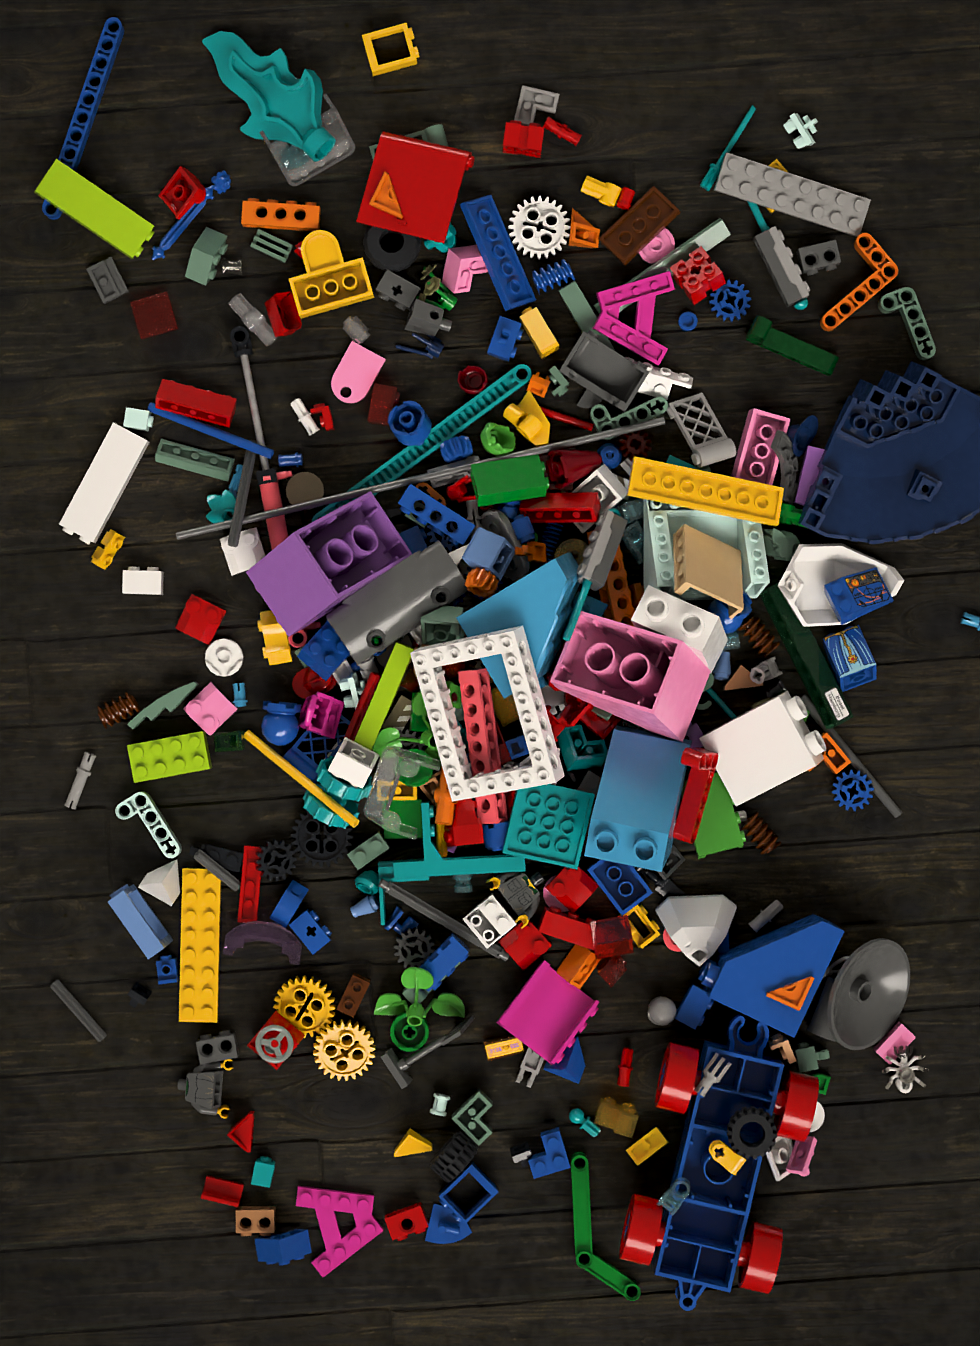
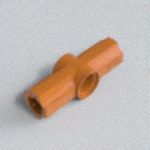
M441 766L439 787L434 791V799L437 803L435 823L439 825H452L454 804L458 801L452 802Z

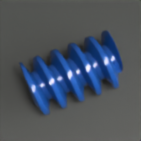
M564 259L561 260V266L554 262V269L547 265V271L542 267L539 269L540 274L535 270L532 271V278L539 295L540 288L547 292V286L549 285L551 289H554L555 282L560 287L561 280L568 284V277L575 281L572 269Z

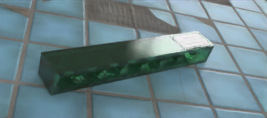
M778 582L764 589L760 593V597L826 730L854 716L834 678L833 672L825 660L824 654L817 644L816 638L813 636L809 626L803 627L778 588Z

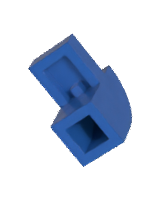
M292 880L271 914L270 919L286 928L309 889Z

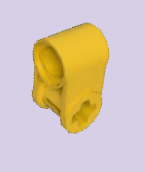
M714 1140L709 1145V1152L712 1158L733 1175L737 1174L747 1160L743 1155H738L735 1150L721 1140ZM716 1148H717V1149H720V1148H721V1149H722V1152H721V1153H719V1152L716 1153V1152H715V1149H716Z

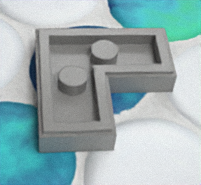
M522 85L514 120L521 121L523 126H529V123L534 122L536 110L555 114L560 94Z

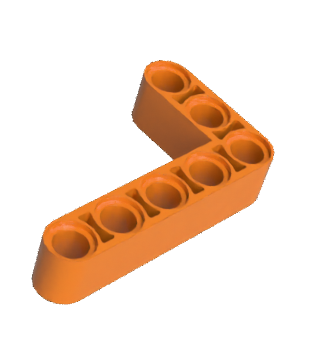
M869 233L860 234L854 241V248L874 273L821 318L820 326L824 331L834 330L898 275L897 265ZM859 239H866L868 247H862L859 244ZM873 253L880 255L879 262L872 260L871 255ZM884 268H890L893 271V275L891 277L886 276ZM870 280H875L878 283L877 289L870 287ZM856 292L863 295V301L859 302L855 299L854 295ZM840 305L848 306L849 313L843 314L840 311ZM826 317L833 318V326H828L825 323Z

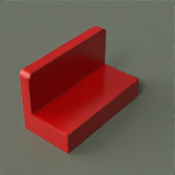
M207 1175L201 1199L238 1207L244 1184Z

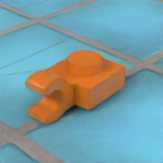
M535 541L527 542V545L515 547V555L528 556V562L546 563V544Z

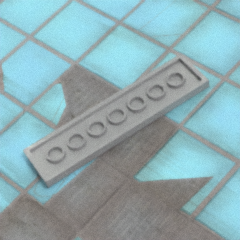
M725 153L714 191L856 237L861 233L871 199L730 153Z

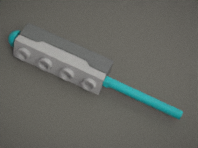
M748 202L762 233L754 236L753 241L786 308L797 303L794 305L797 310L805 309L808 305L807 297L809 296L810 288L806 281H802L800 274H802L798 264L794 265L791 259L793 254L790 248L785 247L783 243V233L780 229L777 230L776 226L769 228L758 205Z
M611 508L605 513L599 514L598 520L595 522V530L589 536L590 543L583 553L584 560L577 569L578 582L582 583V588L563 636L565 641H570L589 589L597 591L604 587L628 522V520L621 517L619 510L616 508Z

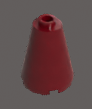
M552 450L548 453L550 460L547 461L546 465L551 482H556V488H564L598 469L602 464V457L593 450Z

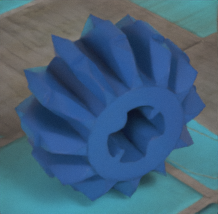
M456 436L445 440L440 445L442 458L447 463L461 461L473 454L472 443L467 436Z

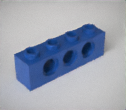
M412 484L408 486L398 502L402 512L410 515V513L417 516L415 520L424 526L427 523L433 526L432 531L440 536L444 533L450 537L448 541L457 547L459 544L462 546L465 544L476 525ZM417 501H422L425 504V508L422 511H416L414 504ZM434 511L441 514V519L438 522L430 519V515ZM449 522H455L458 525L455 532H449L446 529Z

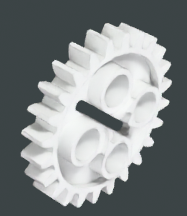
M541 196L538 197V201L531 197V203L524 200V207L519 204L517 205L519 212L513 210L512 214L515 218H510L509 221L514 223V225H509L508 229L514 230V232H511L509 237H515L512 244L518 243L517 250L523 248V255L530 252V258L537 254L538 259H540L541 254H544L547 259L549 252L555 256V249L562 250L560 243L566 245L567 242L563 238H569L570 234L565 231L570 230L571 226L565 224L570 222V218H564L567 211L560 212L562 205L556 207V200L549 203V197L545 201H542ZM530 212H536L538 218L530 220L527 215ZM554 217L557 222L555 225H548L546 219ZM523 222H527L533 226H525L523 225ZM542 224V228L544 229H541L540 232H538L537 228L534 226ZM545 229L555 230L556 233H551L550 231H547ZM525 230H530L533 233L530 239L523 237L522 233ZM548 235L552 241L549 244H544L541 241V237Z

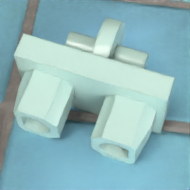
M793 113L783 126L789 134L798 129L801 135L793 140L796 147L800 149L816 143L808 129L812 134L817 132L814 127L818 122L817 119L810 120L808 115L803 117L806 123L804 124L799 114Z
M351 672L349 677L340 679L339 685L341 691L351 690L352 695H347L343 698L345 708L355 707L356 710L366 683L365 680H358L357 672Z

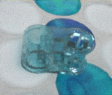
M684 1177L677 1178L657 1202V1205H662L670 1212L671 1216L678 1211L690 1193V1182ZM678 1184H684L687 1187V1190L684 1192H679L676 1189V1186Z

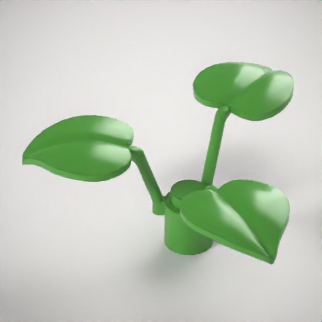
M420 690L413 698L412 710L415 715H422V720L428 730L421 734V739L400 737L397 729L386 727L379 732L372 751L379 754V757L392 758L402 751L403 747L400 741L417 742L428 746L425 752L432 759L434 768H441L442 764L431 726L426 719L428 715Z
M416 967L407 968L401 976V982L404 987L409 989L415 988L414 1003L408 1006L407 1001L402 1000L400 995L385 993L379 996L374 1009V1015H398L406 1011L407 1023L411 1026H420L431 1007L435 1013L442 1016L465 1017V1007L462 1000L452 993L439 994L438 999L433 998L424 1011L422 1005L418 1003L419 989L430 988L433 985L434 978L427 970Z

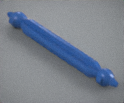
M213 185L205 188L206 196L200 204L194 203L176 221L160 241L159 247H152L153 256L151 259L153 261L157 258H165L164 251L173 245L205 206L206 200L214 198Z

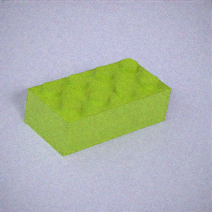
M205 731L127 745L134 783L212 768Z

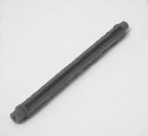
M383 878L379 881L378 886L384 889L386 893L403 901L406 905L433 921L442 924L445 928L498 959L507 961L510 955L502 947L494 943L487 949L470 928L391 881L388 882Z

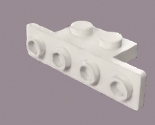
M625 357V358L629 359L630 361H632V362H634V363L637 364V362H636L634 359H632V358H630V357ZM643 362V364L648 366L647 371H649V374L638 390L639 393L653 397H663L668 400L672 384L686 388L692 387L693 378L688 374H678L668 368H657L650 363Z

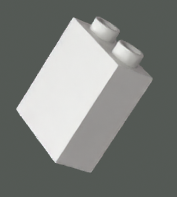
M650 585L647 586L631 618L634 627L683 641L711 671L710 674L728 641L719 616Z
M788 690L712 729L699 738L706 750L718 753L716 770L736 806L817 766L824 759L822 752L826 751V744L817 730L809 731L803 718L808 716L805 704L797 695L791 698Z

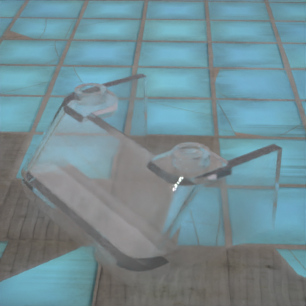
M324 94L323 97L330 109L321 115L322 127L336 139L332 150L323 159L314 162L303 149L294 145L289 147L287 142L278 140L270 143L263 130L259 132L285 179L291 186H298L347 158L355 150V144L327 94Z
M387 746L381 753L371 783L373 787L366 798L363 812L368 819L383 829L416 840L417 828L402 824L400 816L395 812L389 811L400 775L413 777L418 773L420 765L439 771L440 760L396 746Z

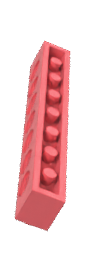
M486 668L458 671L472 777L480 772H484V774L494 772L497 769H501L489 673ZM505 792L475 797L478 806L476 814L478 818H481L482 824H498L508 820Z

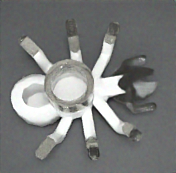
M907 1045L905 1050H903V1046H900L898 1053L897 1047L894 1046V1054L898 1056L901 1062L899 1063L889 1056L885 1057L899 1066L898 1068L887 1067L882 1070V1073L896 1071V1074L889 1077V1082L885 1088L889 1089L895 1078V1085L902 1093L911 1091L913 1080L925 1088L926 1084L915 1076L913 1070L928 1072L929 1069L920 1066L909 1067L915 1060L925 1058V1055L913 1056L907 1062V1059L913 1052V1046H910V1051Z

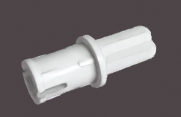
M298 398L292 401L291 406L299 418L298 421H301L308 435L310 436L319 431L320 429L311 417L312 414L308 412L301 399Z

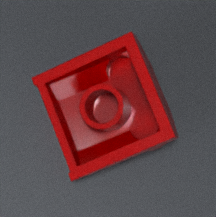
M180 166L158 196L174 213L176 219H180L194 203L200 204L205 199L206 189L194 174Z
M191 594L175 628L210 645L227 611Z
M578 866V869L563 867L545 888L567 909L574 913L594 893L599 885Z
M531 920L522 929L523 922H519L498 941L523 970L552 946L549 940L542 933L538 932V928Z

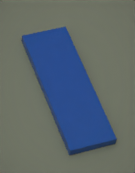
M492 195L461 203L460 207L504 310L507 311L536 301Z

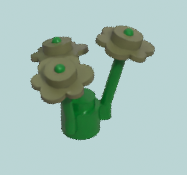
M436 264L432 267L430 265L424 267V270L421 272L423 276L420 280L424 279L427 275L431 279L426 282L423 293H419L416 299L450 311L458 299L453 295V292L443 285L441 279L432 273L437 266ZM437 292L439 294L437 299L439 303L426 299V296Z

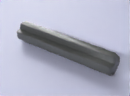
M198 850L195 853L194 859L233 891H237L241 887V881L205 852Z

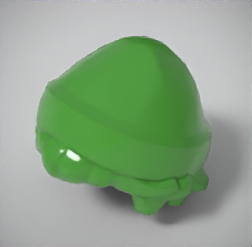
M490 422L485 425L480 434L483 448L491 455L509 454L515 448L516 437L513 432H510L508 426Z

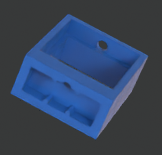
M471 1161L454 1180L439 1192V1202L446 1209L449 1207L453 1211L452 1215L457 1221H463L466 1224L499 1192V1188ZM470 1173L484 1187L487 1193L465 1213L447 1193Z

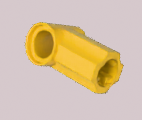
M587 176L580 192L599 199V202L604 205L614 207L622 189L612 183H604Z

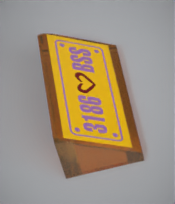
M513 1035L483 1042L488 1061L525 1052L523 1043Z

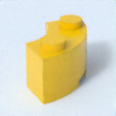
M271 610L260 612L261 620H258L257 623L259 632L263 631L265 647H262L264 659L268 658L269 665L292 662L291 648L286 632L277 622Z

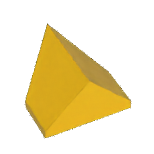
M410 1128L395 1148L394 1157L432 1151L433 1146L431 1142Z

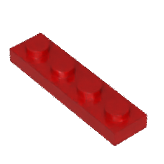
M244 846L237 922L257 924L261 886L260 874L262 871L256 870L259 864L255 863L254 860L259 859L256 852L261 853L260 846Z

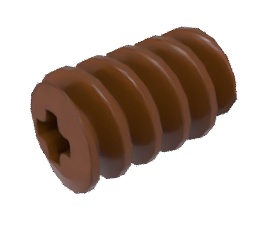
M751 617L738 630L745 629L746 631L743 636L750 635L751 637L748 642L755 641L756 643L753 648L760 647L758 654L765 653V656H767L779 646L780 642H773L775 639L774 635L768 637L770 630L763 631L764 623L758 625L760 617L755 619Z
M125 692L126 699L119 695L118 703L111 699L112 706L105 702L104 710L97 706L99 718L105 729H107V724L113 726L114 720L119 723L121 722V717L127 719L128 714L133 716L135 714L134 709L138 713L141 712L138 702L133 695L130 696Z
M756 812L744 821L741 830H749L746 836L753 835L751 843L758 841L755 848L762 847L763 849L760 853L762 855L774 850L782 841L776 842L778 836H771L773 830H766L768 824H761L763 818L759 817L756 819L759 814Z

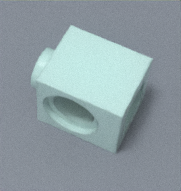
M126 407L123 427L149 431V427L152 428L154 416H151V412L147 410Z

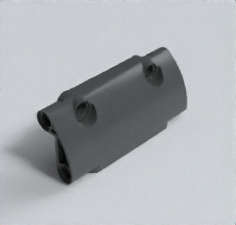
M438 540L423 551L419 550L346 598L341 606L325 617L346 646L355 663L359 665L420 626L422 616L442 606H449L451 602L468 590L464 585V577ZM438 595H445L447 597L443 603L437 602L436 598ZM375 638H381L382 644L374 646L372 641Z

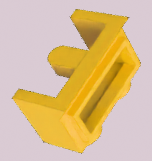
M637 904L623 916L620 914L616 918L639 948H644L660 935L657 931L660 928L654 920L650 921L648 919L646 909L642 905L638 906ZM633 911L650 931V934L645 938L640 935L627 917Z

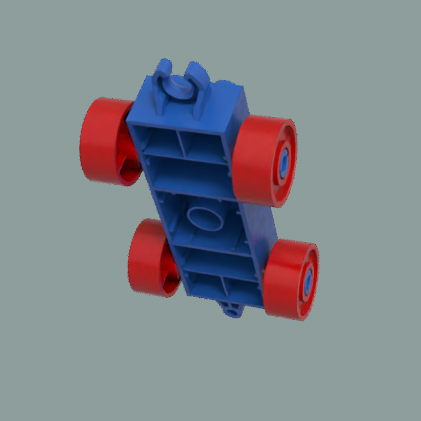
M741 1014L736 1015L730 1021L727 1031V1045L704 1040L699 1065V1049L669 1042L658 1078L655 1107L685 1114L688 1108L663 1218V1200L633 1194L628 1206L621 1236L619 1259L647 1266L650 1265L652 1260L654 1275L678 1280L675 1295L680 1307L685 1311L695 1308L697 1299L706 1287L731 1292L737 1266H739L738 1287L769 1294L777 1275L782 1251L783 1230L779 1227L752 1221L745 1241L743 1240L762 1157L757 1156V1159H753V1157L746 1158V1162L737 1174L733 1175L712 1158L709 1152L710 1143L714 1140H721L731 1147L727 1136V1125L730 1122V1117L734 1116L737 1110H742V1107L750 1108V1106L762 1108L763 1111H767L770 1114L771 1118L775 1114L774 1123L777 1136L805 1142L812 1126L817 1105L818 1077L788 1070L783 1079L781 1089H779L784 1064L778 1057L763 1054V1049L766 1047L769 1039L767 1025L757 1021L756 1038L750 1042L743 1041L740 1038L739 1031L744 1026L745 1018ZM718 1053L719 1056L710 1067V1072H712L722 1057L726 1060L715 1074L717 1077L728 1062L732 1063V1065L720 1082L713 1083L705 1097H703L700 1093L704 1087L698 1093L694 1089L704 1077L703 1070L714 1054ZM748 1122L742 1126L740 1136L746 1142H757L763 1136V1128L759 1123ZM716 1148V1149H715V1152H716V1153H717V1152L721 1153V1152H722V1149H721V1148H720V1149H717V1148Z

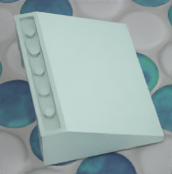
M644 499V591L650 585L683 601L715 599L692 587L682 595L674 592L673 534L684 524L741 551L743 591L750 598H757L769 584L770 579L761 523Z

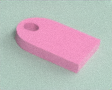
M352 341L332 377L331 387L335 396L340 401L350 404L363 400L386 359ZM344 387H348L352 391L348 398L341 396L340 392Z

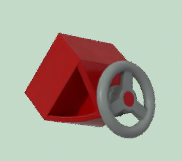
M275 1011L247 1046L277 1070L289 1058L305 1035Z

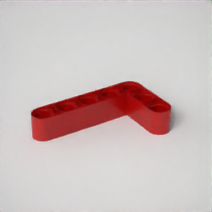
M687 747L683 751L681 764L691 767L673 831L674 839L690 844L695 842L718 762V753L700 747Z

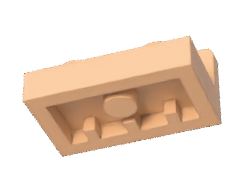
M777 1033L771 1036V1040L768 1041L770 1049L779 1048L783 1060L788 1059L789 1064L796 1062L786 1034L781 1035V1033Z

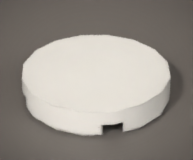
M224 638L215 640L206 650V666L217 676L226 677L233 675L239 671L243 664L242 649L233 640Z

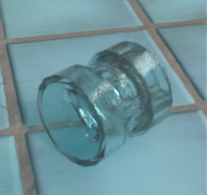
M472 874L453 875L456 883L454 886L455 893L473 891V885L470 881Z

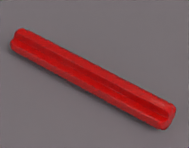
M370 673L344 738L346 737L352 741L355 740L381 679L380 674Z

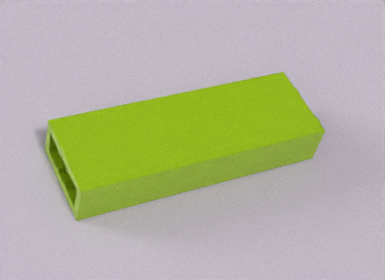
M58 159L55 160L34 192L131 259L134 256L139 257L144 249L141 245L145 240L149 242L155 233L152 231L154 225Z
M396 642L354 740V742L371 751L411 661L410 653L414 651V648L401 642Z

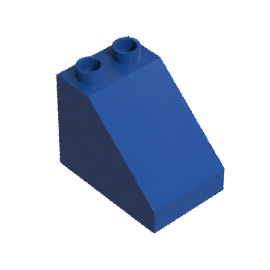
M812 914L733 947L728 952L719 953L716 961L707 959L699 972L698 979L704 985L703 990L709 998L794 1038L844 934V930L834 923ZM810 976L814 977V981L800 1011L766 996V993Z

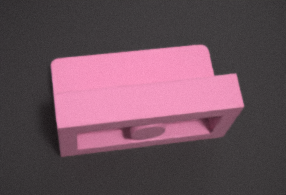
M898 1021L873 1050L888 1064H892L888 1057L896 1060L915 1039V1036Z

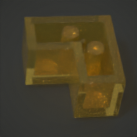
M605 1097V1100L600 1098L593 1121L595 1124L613 1129L614 1133L632 1138L639 1115L637 1109H634V1105L623 1103V1105L617 1104L615 1099Z

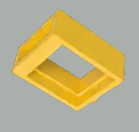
M407 23L362 35L373 76L417 64L416 58H419L417 46L413 47L411 40L414 39L412 28L407 27ZM404 32L410 57L378 65L371 40Z

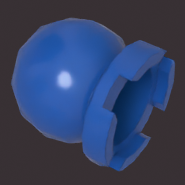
M743 591L744 609L733 619L729 618L728 604L714 599L708 605L706 611L719 616L725 633L729 634L736 631L741 626L743 619L751 613L752 600Z
M263 701V709L267 710L268 713L263 717L261 728L262 734L268 742L277 746H284L296 738L299 731V721L295 715L301 712V704L279 702L278 704L271 703V701Z

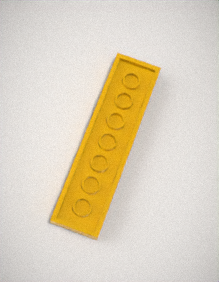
M634 456L627 496L777 527L779 525L784 488Z
M182 868L179 1022H218L221 880L206 868Z

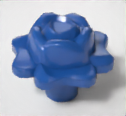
M224 170L218 172L217 176H213L211 182L215 184L213 189L217 190L218 194L226 192L230 188V175Z

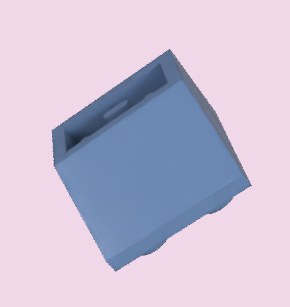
M478 527L462 559L472 569L476 567L484 568L495 575L498 581H501L515 554V548L506 538Z

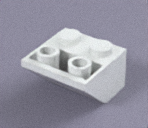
M493 893L463 918L464 922L487 949L517 925L513 917Z

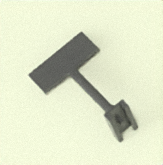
M472 1015L456 1025L448 1034L434 1040L407 1058L404 1057L399 1060L392 1048L387 1050L381 1056V1059L401 1089L408 1086L413 1080L406 1070L411 1067L412 1063L439 1046H444L460 1036L475 1017Z

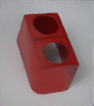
M276 293L264 303L275 337L292 335L301 328L302 322L292 293Z

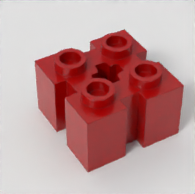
M510 120V123L506 122L503 153L541 158L544 127H541V124L529 123V126L521 125L522 122L517 120Z
M702 246L689 254L690 259L686 262L681 259L670 267L673 279L681 289L684 288L687 297L694 305L707 297L706 292L711 289L714 292L726 284L723 272L715 262H711L710 256Z

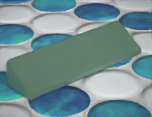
M164 439L160 440L155 453L156 462L224 481H229L235 459Z

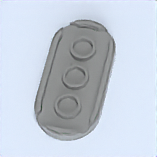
M491 509L481 515V528L506 538L514 548L522 547L520 541L516 538L508 517L502 511ZM514 554L504 573V577L511 579L512 582H516L528 575L530 569L528 557Z

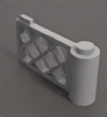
M703 393L668 403L666 411L670 419H675L693 452L691 458L694 465L701 468L735 457V444L732 439L726 436ZM700 400L703 405L702 409L692 406V402ZM679 406L686 408L685 415L677 412L675 408ZM691 410L699 413L698 419L687 416L688 411ZM701 416L709 417L711 424L700 421ZM685 420L695 424L693 430L685 427ZM697 425L708 429L706 435L695 431ZM712 430L717 432L720 437L713 438L708 436V434ZM693 435L704 439L703 443L695 445L692 440Z

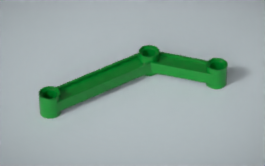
M575 1152L571 1157L576 1263L580 1268L585 1269L613 1288L627 1300L635 1301L641 1295L638 1282L592 1251L588 1159L583 1152ZM577 1158H582L585 1160V1163L582 1166H576L574 1161ZM587 1254L589 1259L586 1262H582L579 1260L580 1255ZM630 1286L637 1288L633 1294H629L626 1291Z

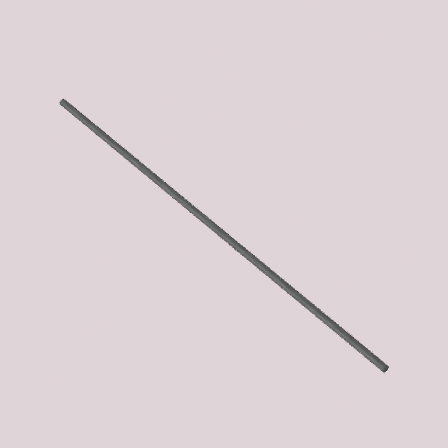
M660 417L244 516L242 525L357 498L370 491L374 494L470 471L471 464L542 454L552 450H559L664 425L665 419ZM232 519L176 532L177 540L230 528Z

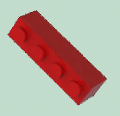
M162 379L156 395L155 408L230 428L236 411L237 399L229 395H221L210 390H202L191 385L180 384L173 380Z
M598 492L546 493V497L521 500L519 506L520 515L529 516L531 523L597 522L601 509Z
M550 906V908L544 907L537 927L540 933L610 956L619 935L612 925L604 924L603 926L597 924V921L594 919L586 918L585 920L572 912L566 914L555 906Z

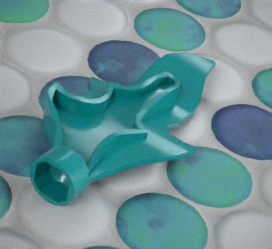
M219 31L202 40L213 56L222 82L243 99L251 111V116L240 127V131L254 139L288 142L303 149L314 162L323 159L332 150L336 139L322 127L321 106L323 88L321 79L313 70L305 68L301 79H297L289 70L287 56L282 48H279L270 56H259L253 52L242 38L232 32Z

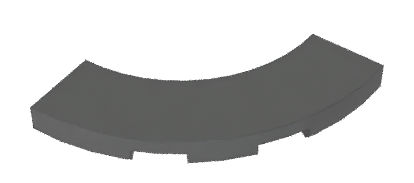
M777 430L770 448L776 453L780 463V487L784 488L782 502L793 505L798 482H796V471H799L797 456L793 453V444L790 438L782 430Z

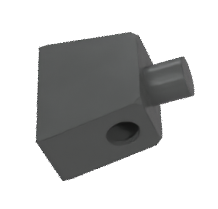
M415 299L408 312L404 330L435 336L439 329L449 332L452 320L442 318L444 313L442 308Z

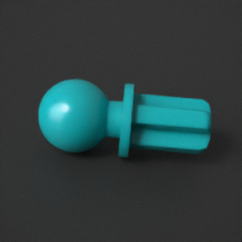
M575 1108L570 1111V1121L575 1124L580 1123V1129L583 1128L593 1137L600 1133L601 1128L592 1122L589 1116L585 1118L581 1109Z

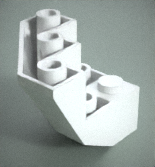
M724 895L669 896L655 908V911L674 943L685 956L700 967L714 954L726 937L737 905Z

